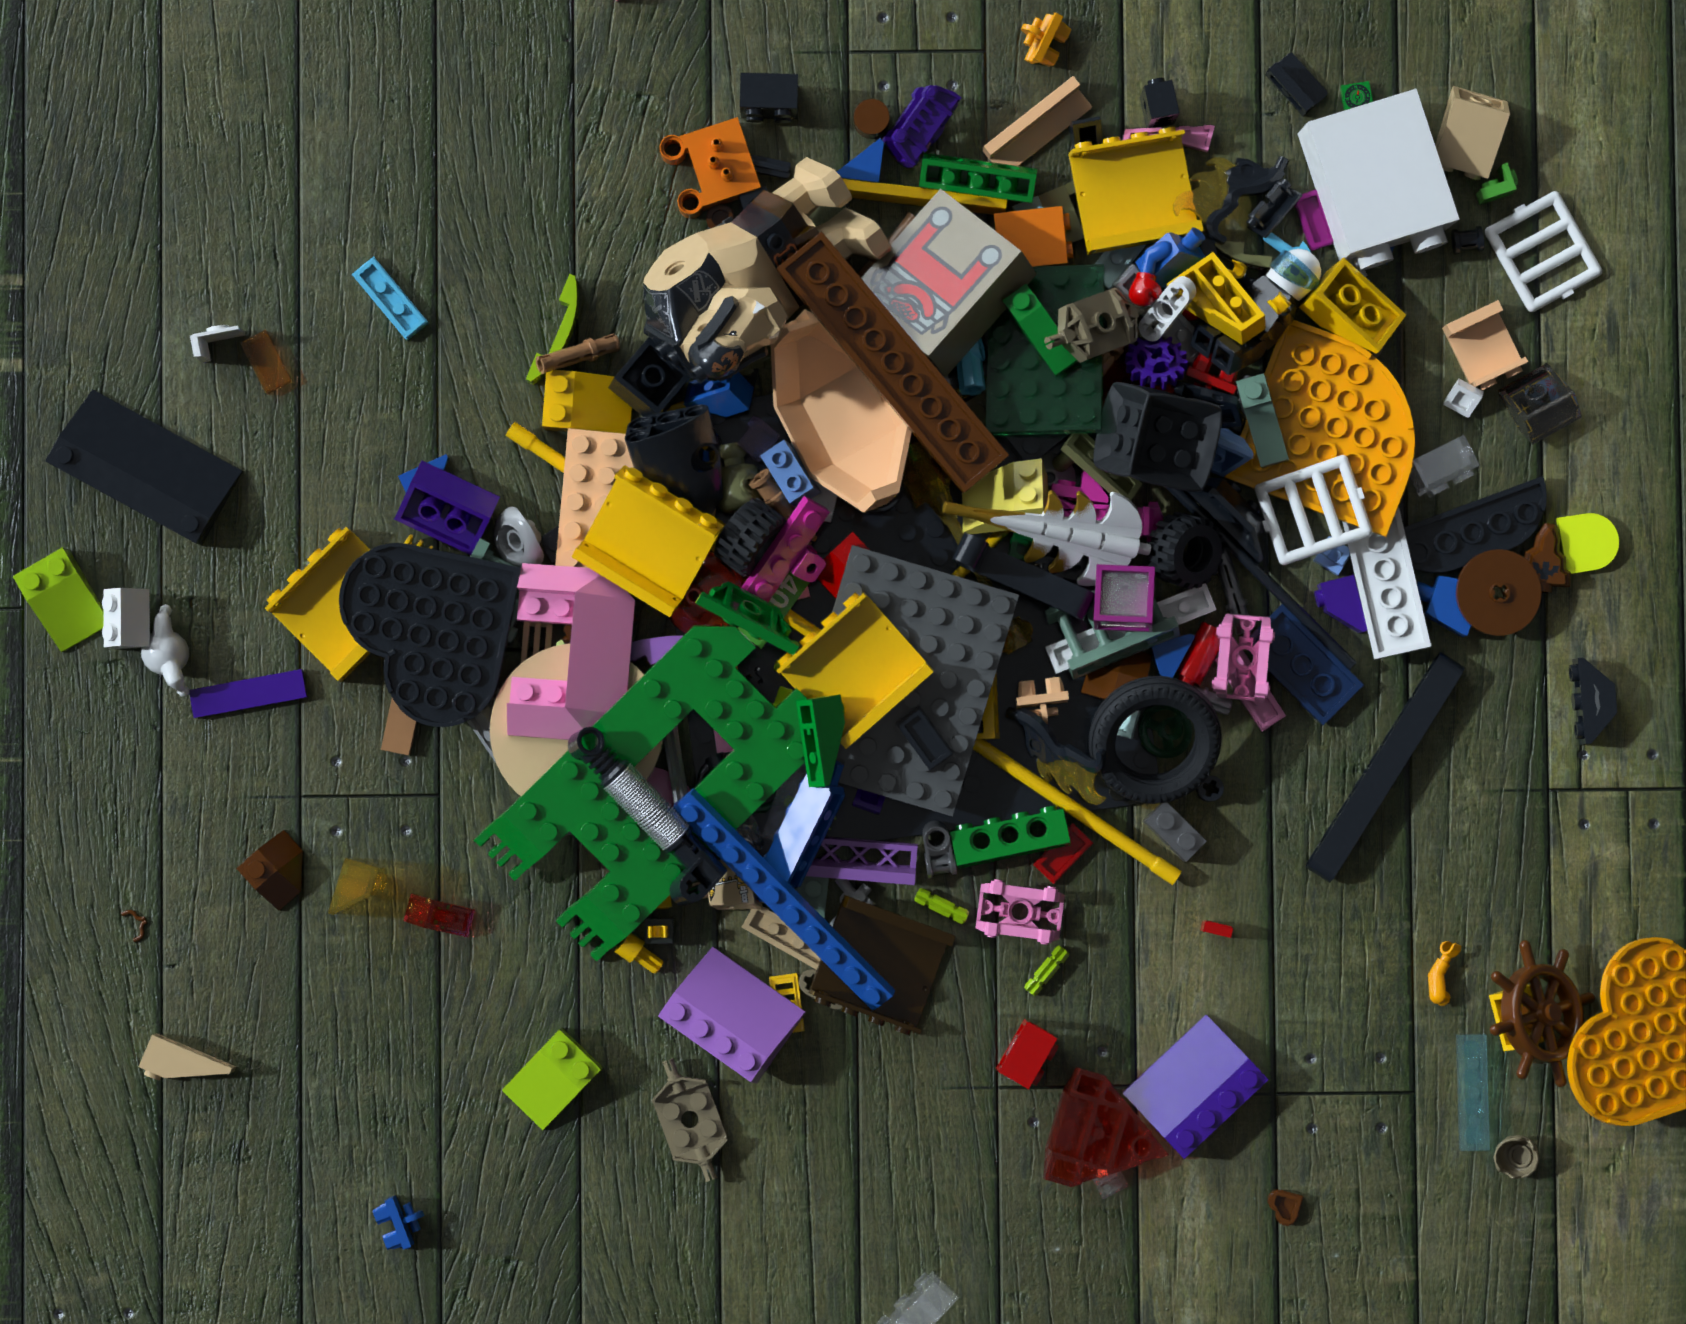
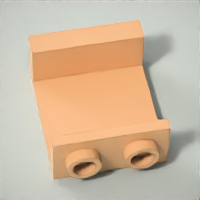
M1499 300L1448 323L1442 328L1468 383L1474 387L1480 386L1482 391L1497 384L1495 379L1505 374L1508 379L1523 371L1521 366L1528 362L1526 357L1521 359L1499 314L1503 311Z

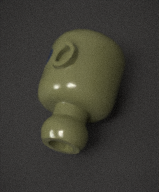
M742 442L728 443L721 446L720 455L724 460L725 467H722L723 498L718 507L725 514H734L741 506L754 498H759L763 501L758 491L749 486V482L759 473V469L756 465L745 464L744 457L747 450Z

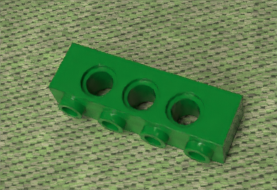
M924 153L919 187L939 190L941 188L946 191L1032 203L1037 169Z
M1057 806L1041 808L1039 814L1030 816L1029 812L1016 813L1012 815L1011 820L1001 821L1000 817L984 820V825L973 827L972 823L962 824L955 827L956 831L950 832L958 869L1071 846L1064 810H1057ZM1041 823L1047 828L1046 833L1042 837L1031 835L1030 829L1034 824ZM1007 829L1017 831V840L1013 843L1004 842L1002 840L1004 831ZM977 836H988L990 839L988 847L985 849L976 848L974 840Z

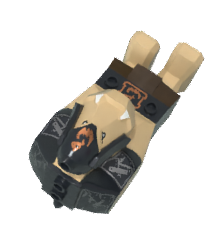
M806 157L795 166L793 179L772 193L763 190L732 222L695 233L662 252L646 274L643 282L644 305L647 318L643 333L652 339L656 346L654 348L655 352L664 362L666 361L669 365L690 378L696 379L700 384L706 380L724 381L751 363L767 356L768 350L766 346L776 343L785 322L804 304L776 270L778 266L821 231L845 260L853 254L880 260L891 251V245L874 220L846 207L827 222L817 227L814 225L809 216L819 206L842 208L852 200V195L841 176L834 169Z

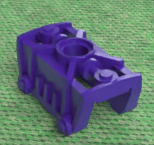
M937 85L918 87L911 94L913 98L892 129L886 130L882 136L885 147L896 162L907 168L916 166L919 162V155L922 151L925 153L937 141L945 128V124L952 115L951 111H954L958 106V102L962 97L957 93Z

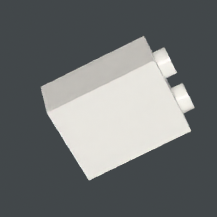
M1417 89L1309 121L1299 131L1298 137L1315 189L1318 192L1339 261L1343 257L1346 260L1357 257L1360 269L1367 270L1394 260L1390 247L1411 241L1414 253L1417 254L1448 243L1444 230H1447L1459 220V216Z

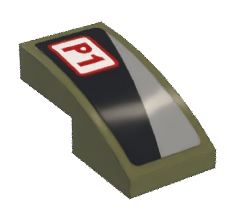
M1215 241L1217 254L1229 262L1232 259L1244 263L1247 269L1268 272L1271 269L1272 256L1244 254V243L1226 241L1223 245H1220Z

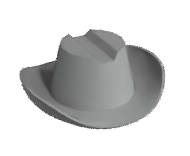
M508 507L502 511L496 520L493 533L494 544L500 557L504 561L521 568L522 563L541 564L544 558L540 546L541 532L536 529L535 523L531 520H526L516 507Z

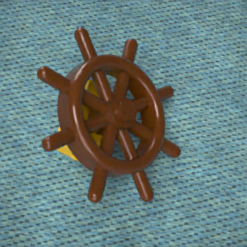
M1523 940L1520 942L1519 948L1524 967L1514 972L1509 979L1499 971H1494L1491 974V980L1501 987L1503 991L1489 995L1496 1024L1490 1027V1033L1494 1036H1500L1503 1051L1516 1050L1522 1056L1516 1072L1519 1079L1527 1078L1532 1062L1536 1064L1550 1063L1555 1084L1558 1087H1564L1567 1080L1561 1060L1568 1057L1571 1042L1579 1028L1584 1024L1583 1006L1593 1003L1595 995L1591 992L1580 995L1573 981L1564 973L1569 958L1567 950H1559L1553 966L1536 964L1530 942ZM1540 979H1543L1547 982L1544 993ZM1556 993L1561 1002L1556 1003L1554 1001ZM1562 1013L1564 1015V1023L1560 1020ZM1553 1030L1561 1035L1558 1042H1556ZM1544 1042L1546 1050L1538 1046L1539 1043Z

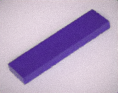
M303 669L189 690L193 718L308 698Z

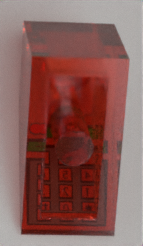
M411 893L403 921L431 930L468 937L475 909Z

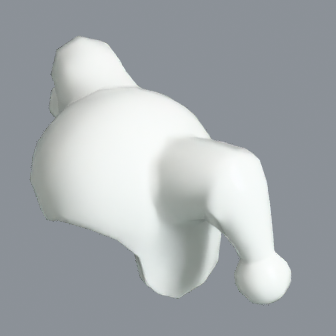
M165 604L160 607L159 613L154 618L153 631L150 634V647H141V658L144 665L150 671L163 675L168 686L177 690V694L181 697H186L189 694V687L184 683L181 669L187 664L189 647L178 633L173 632L169 616L172 609L169 605Z

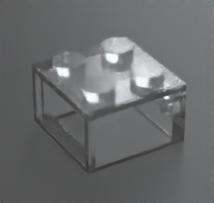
M1462 435L1412 460L1413 467L1410 479L1419 496L1427 493L1430 498L1449 488L1448 482L1453 481L1454 485L1474 476L1473 469L1480 465L1465 435Z

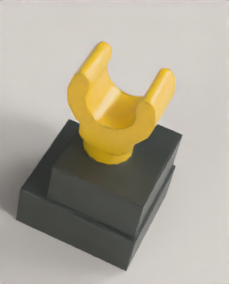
M646 918L645 944H674V918Z

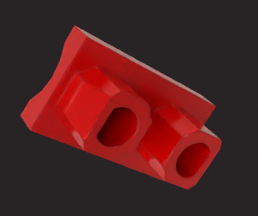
M1201 353L1198 354L1192 365H1188L1186 375L1206 383L1205 386L1194 382L1193 385L1208 389L1215 386L1232 394L1235 393L1237 388L1235 381L1238 371L1231 375L1226 374L1223 370L1220 371L1219 376L1211 374L1209 369L1212 364V357L1207 359Z

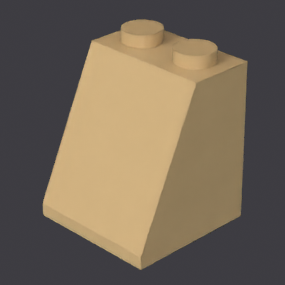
M1456 86L1452 87L1435 145L1444 171L1453 172V169L1464 172L1466 177L1480 180L1481 177L1489 178L1510 116L1507 101Z

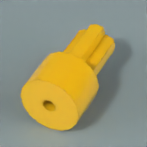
M632 932L618 943L614 952L629 963L635 960L652 973H657L662 967L663 960L643 947L645 942Z

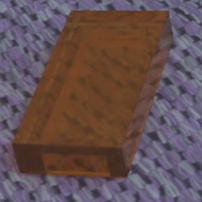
M266 330L240 342L266 394L292 382Z

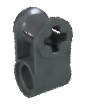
M940 821L928 822L924 826L922 834L928 879L933 878V875L949 872L952 875L957 874L954 853L951 848L950 836L946 825ZM939 830L943 832V838L938 842L929 840L928 837L932 831Z

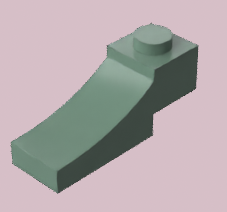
M1265 374L1236 381L1261 468L1289 461Z

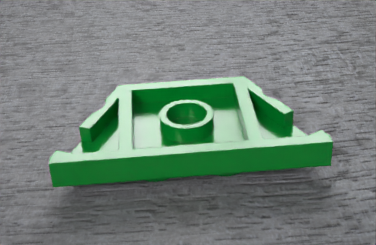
M729 581L721 586L713 587L709 594L701 592L695 604L722 617L727 624L739 626L748 631L755 639H763L791 655H794L800 646L798 641L789 639L788 635L792 630L783 619L784 616L778 607Z

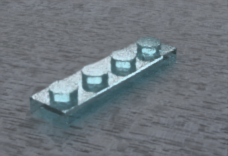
M1456 1034L1459 1150L1487 1151L1490 1150L1487 1034Z

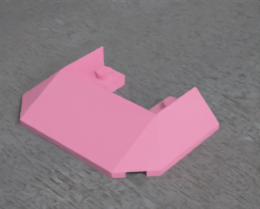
M522 563V570L517 585L519 590L517 620L572 625L567 681L512 677L510 702L507 703V735L569 740L574 733L585 727H591L628 691L635 600L626 590L590 568Z

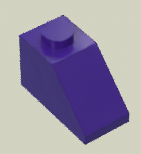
M1354 575L1322 582L1317 585L1318 590L1314 591V596L1318 608L1322 607L1325 614L1357 633L1368 631Z

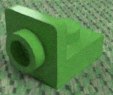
M1508 163L1502 164L1497 169L1501 180L1500 183L1498 179H1494L1482 184V189L1476 194L1479 205L1512 195L1515 192L1518 179L1514 169H1510Z

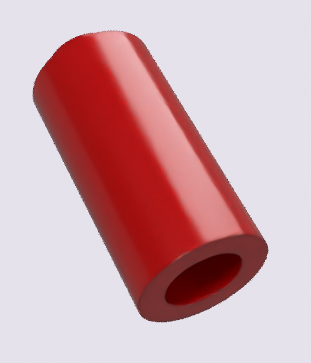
M1205 622L1201 623L1194 640L1176 671V674L1179 675V680L1192 686L1194 684L1201 685L1219 652L1220 639L1216 635L1217 628Z

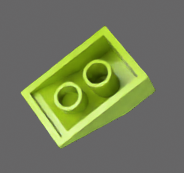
M62 547L13 576L26 601L61 652L68 650L103 629L104 609L69 549Z
M561 1028L502 1091L544 1130L603 1067Z

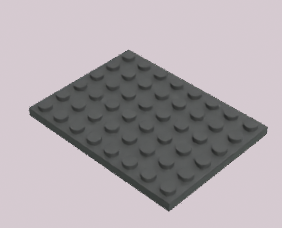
M852 545L832 612L839 615L846 608L843 603L856 592L860 596L865 592L932 667L934 672L847 749L840 743L836 760L841 762L844 767L838 783L953 817L1019 594ZM919 706L954 753L931 771L896 725L898 721ZM805 762L797 769L798 771L807 773Z

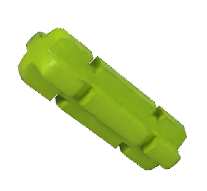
M923 888L917 891L914 898L915 902L923 906L926 904L929 909L948 918L952 917L954 921L960 924L965 923L969 915L967 909L960 906L956 907L954 903L936 894L933 896L930 894V891Z
M1056 946L1051 953L1052 956L1050 958L1047 957L1033 974L1035 977L1033 979L1030 978L1025 984L1024 988L1033 996L1038 995L1043 989L1041 986L1047 984L1060 968L1059 964L1061 962L1064 963L1069 957V952L1062 946Z

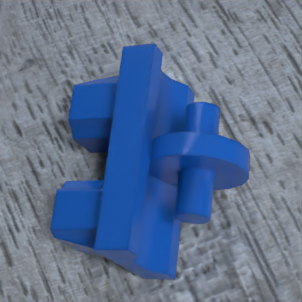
M396 1195L387 1198L385 1203L372 1211L378 1225L391 1219L394 1224V1231L382 1235L387 1250L400 1247L404 1250L415 1244L407 1223L410 1224L412 1232L421 1230L417 1219L425 1216L423 1210L414 1213L410 1202L403 1205L406 1213L404 1217Z

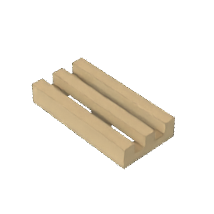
M524 621L521 663L528 659L530 626L535 627L534 655L540 649L541 627H546L545 649L552 646V623Z

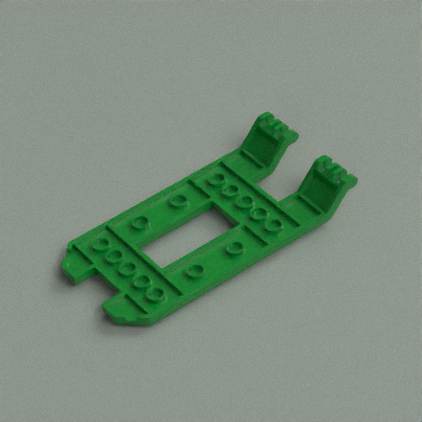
M694 625L591 727L601 731L607 744L605 748L610 747L612 749L610 753L615 752L617 754L616 759L620 757L622 760H628L635 767L694 709L733 748L694 789L736 830L805 762L796 701L808 698L796 687L775 707L736 668L756 646L736 626ZM582 737L583 747L590 750L589 740ZM567 750L522 796L489 824L473 841L480 847L495 834L501 841L490 849L488 855L493 859L507 846L509 850L496 862L500 867H503L510 860V857L516 854L522 861L509 871V876L515 881L527 869L545 856L570 831L609 872L589 892L569 906L557 918L556 922L561 927H565L575 915L581 918L583 922L570 932V936L575 939L587 927H590L591 930L578 944L581 947H585L594 936L598 935L603 942L590 952V956L595 961H598L607 951L636 929L670 895V885L685 867L671 853H665L650 838L645 829H642L640 824H637L628 815V812L608 794L606 789L601 786V780L598 778L600 773L595 775L593 773L595 768L590 769L588 767L590 763L585 764L583 761L575 759ZM692 831V833L701 841V843L711 853H713V851Z

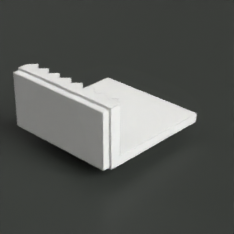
M218 325L207 328V332L192 334L190 339L193 355L200 362H209L211 359L208 342L245 336V331L239 326Z

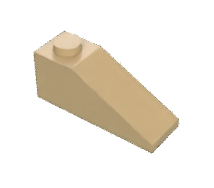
M158 1033L151 1036L138 1066L145 1070L144 1075L156 1080H160L161 1077L175 1078L230 1074L236 1069V1066Z

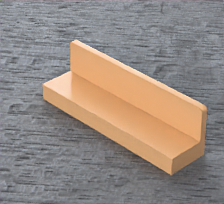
M1072 76L984 145L983 153L993 163L1020 166L1067 129L1072 121H1077L1091 110L1092 105L1079 90V82Z

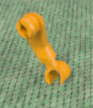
M1442 942L1440 945L1442 956L1437 958L1428 973L1430 1000L1440 1006H1445L1450 1001V994L1446 991L1444 975L1450 967L1451 959L1456 957L1461 951L1462 946L1457 943Z

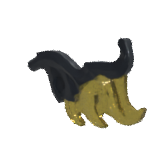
M1280 156L1274 167L1263 168L1255 162L1244 158H1237L1236 166L1225 158H1212L1206 164L1207 166H1215L1216 170L1199 172L1190 178V181L1199 182V188L1185 191L1175 199L1173 204L1174 214L1178 216L1180 210H1191L1204 222L1208 236L1220 245H1223L1227 238L1218 231L1220 222L1239 206L1238 199L1240 197L1261 195L1269 192L1275 183L1280 181L1286 174L1284 171L1289 160Z
M1013 707L1007 709V718L1017 720L1019 724L1023 725L1027 749L1032 757L1035 755L1038 757L1037 768L1044 780L1049 783L1052 780L1051 773L1060 788L1067 794L1072 792L1069 786L1071 785L1080 793L1083 799L1091 804L1098 805L1106 800V797L1098 795L1094 787L1097 772L1105 766L1106 751L1104 749L1096 752V759H1092L1071 744L1062 745L1059 743L1049 726L1035 713L1023 707L1021 709Z

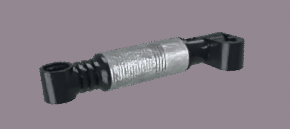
M585 727L571 735L567 745L571 756L583 761L585 764L590 763L588 767L590 769L595 768L593 771L595 775L600 773L598 778L601 780V786L606 789L608 794L628 812V815L637 824H640L642 829H645V832L650 835V838L665 853H671L685 867L670 885L669 892L672 900L678 905L686 906L704 898L727 872L726 867L692 833L693 828L690 824H687L677 814L675 809L671 807V804L666 802L664 797H661V794L639 774V771L628 760H622L620 757L616 759L617 754L615 752L610 753L612 750L610 747L605 748L607 744L600 730L594 727ZM582 737L589 740L590 750L583 747ZM697 880L700 884L691 887L687 893V884Z

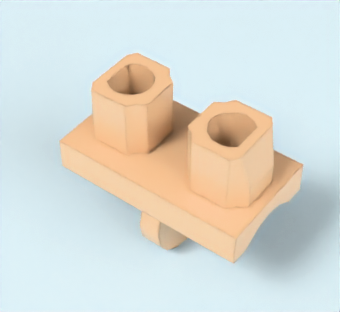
M1061 677L1045 679L1047 694L1036 695L1034 680L1020 681L1018 684V697L1015 700L1016 708L1039 706L1040 709L1029 711L1041 717L1047 725L1048 716L1058 715V707L1047 708L1046 705L1068 703V691H1064Z

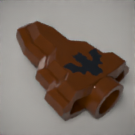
M1544 523L1535 536L1533 548L1524 554V558L1533 566L1539 577L1541 593L1552 594L1553 587H1570L1571 572L1566 569V557L1559 551L1561 539L1555 524Z

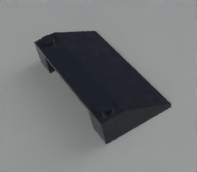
M93 389L58 436L45 462L200 546L203 545L243 472Z

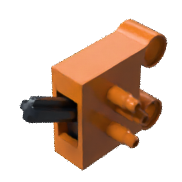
M738 117L681 136L668 135L663 138L659 146L661 157L670 165L682 163L686 154L689 153L702 192L699 193L694 189H686L678 196L679 211L685 218L689 219L699 217L703 211L709 210L713 206L739 200V195L761 188L756 173L787 179L791 172L790 162L749 153ZM677 144L681 148L680 153L676 156L667 155L665 153L667 146ZM693 197L698 200L699 204L696 209L686 210L683 207V202L687 198Z

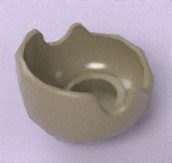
M1522 1135L1506 1137L1497 1145L1493 1158L1498 1172L1506 1174L1511 1179L1529 1177L1537 1170L1540 1154L1537 1145L1531 1139Z

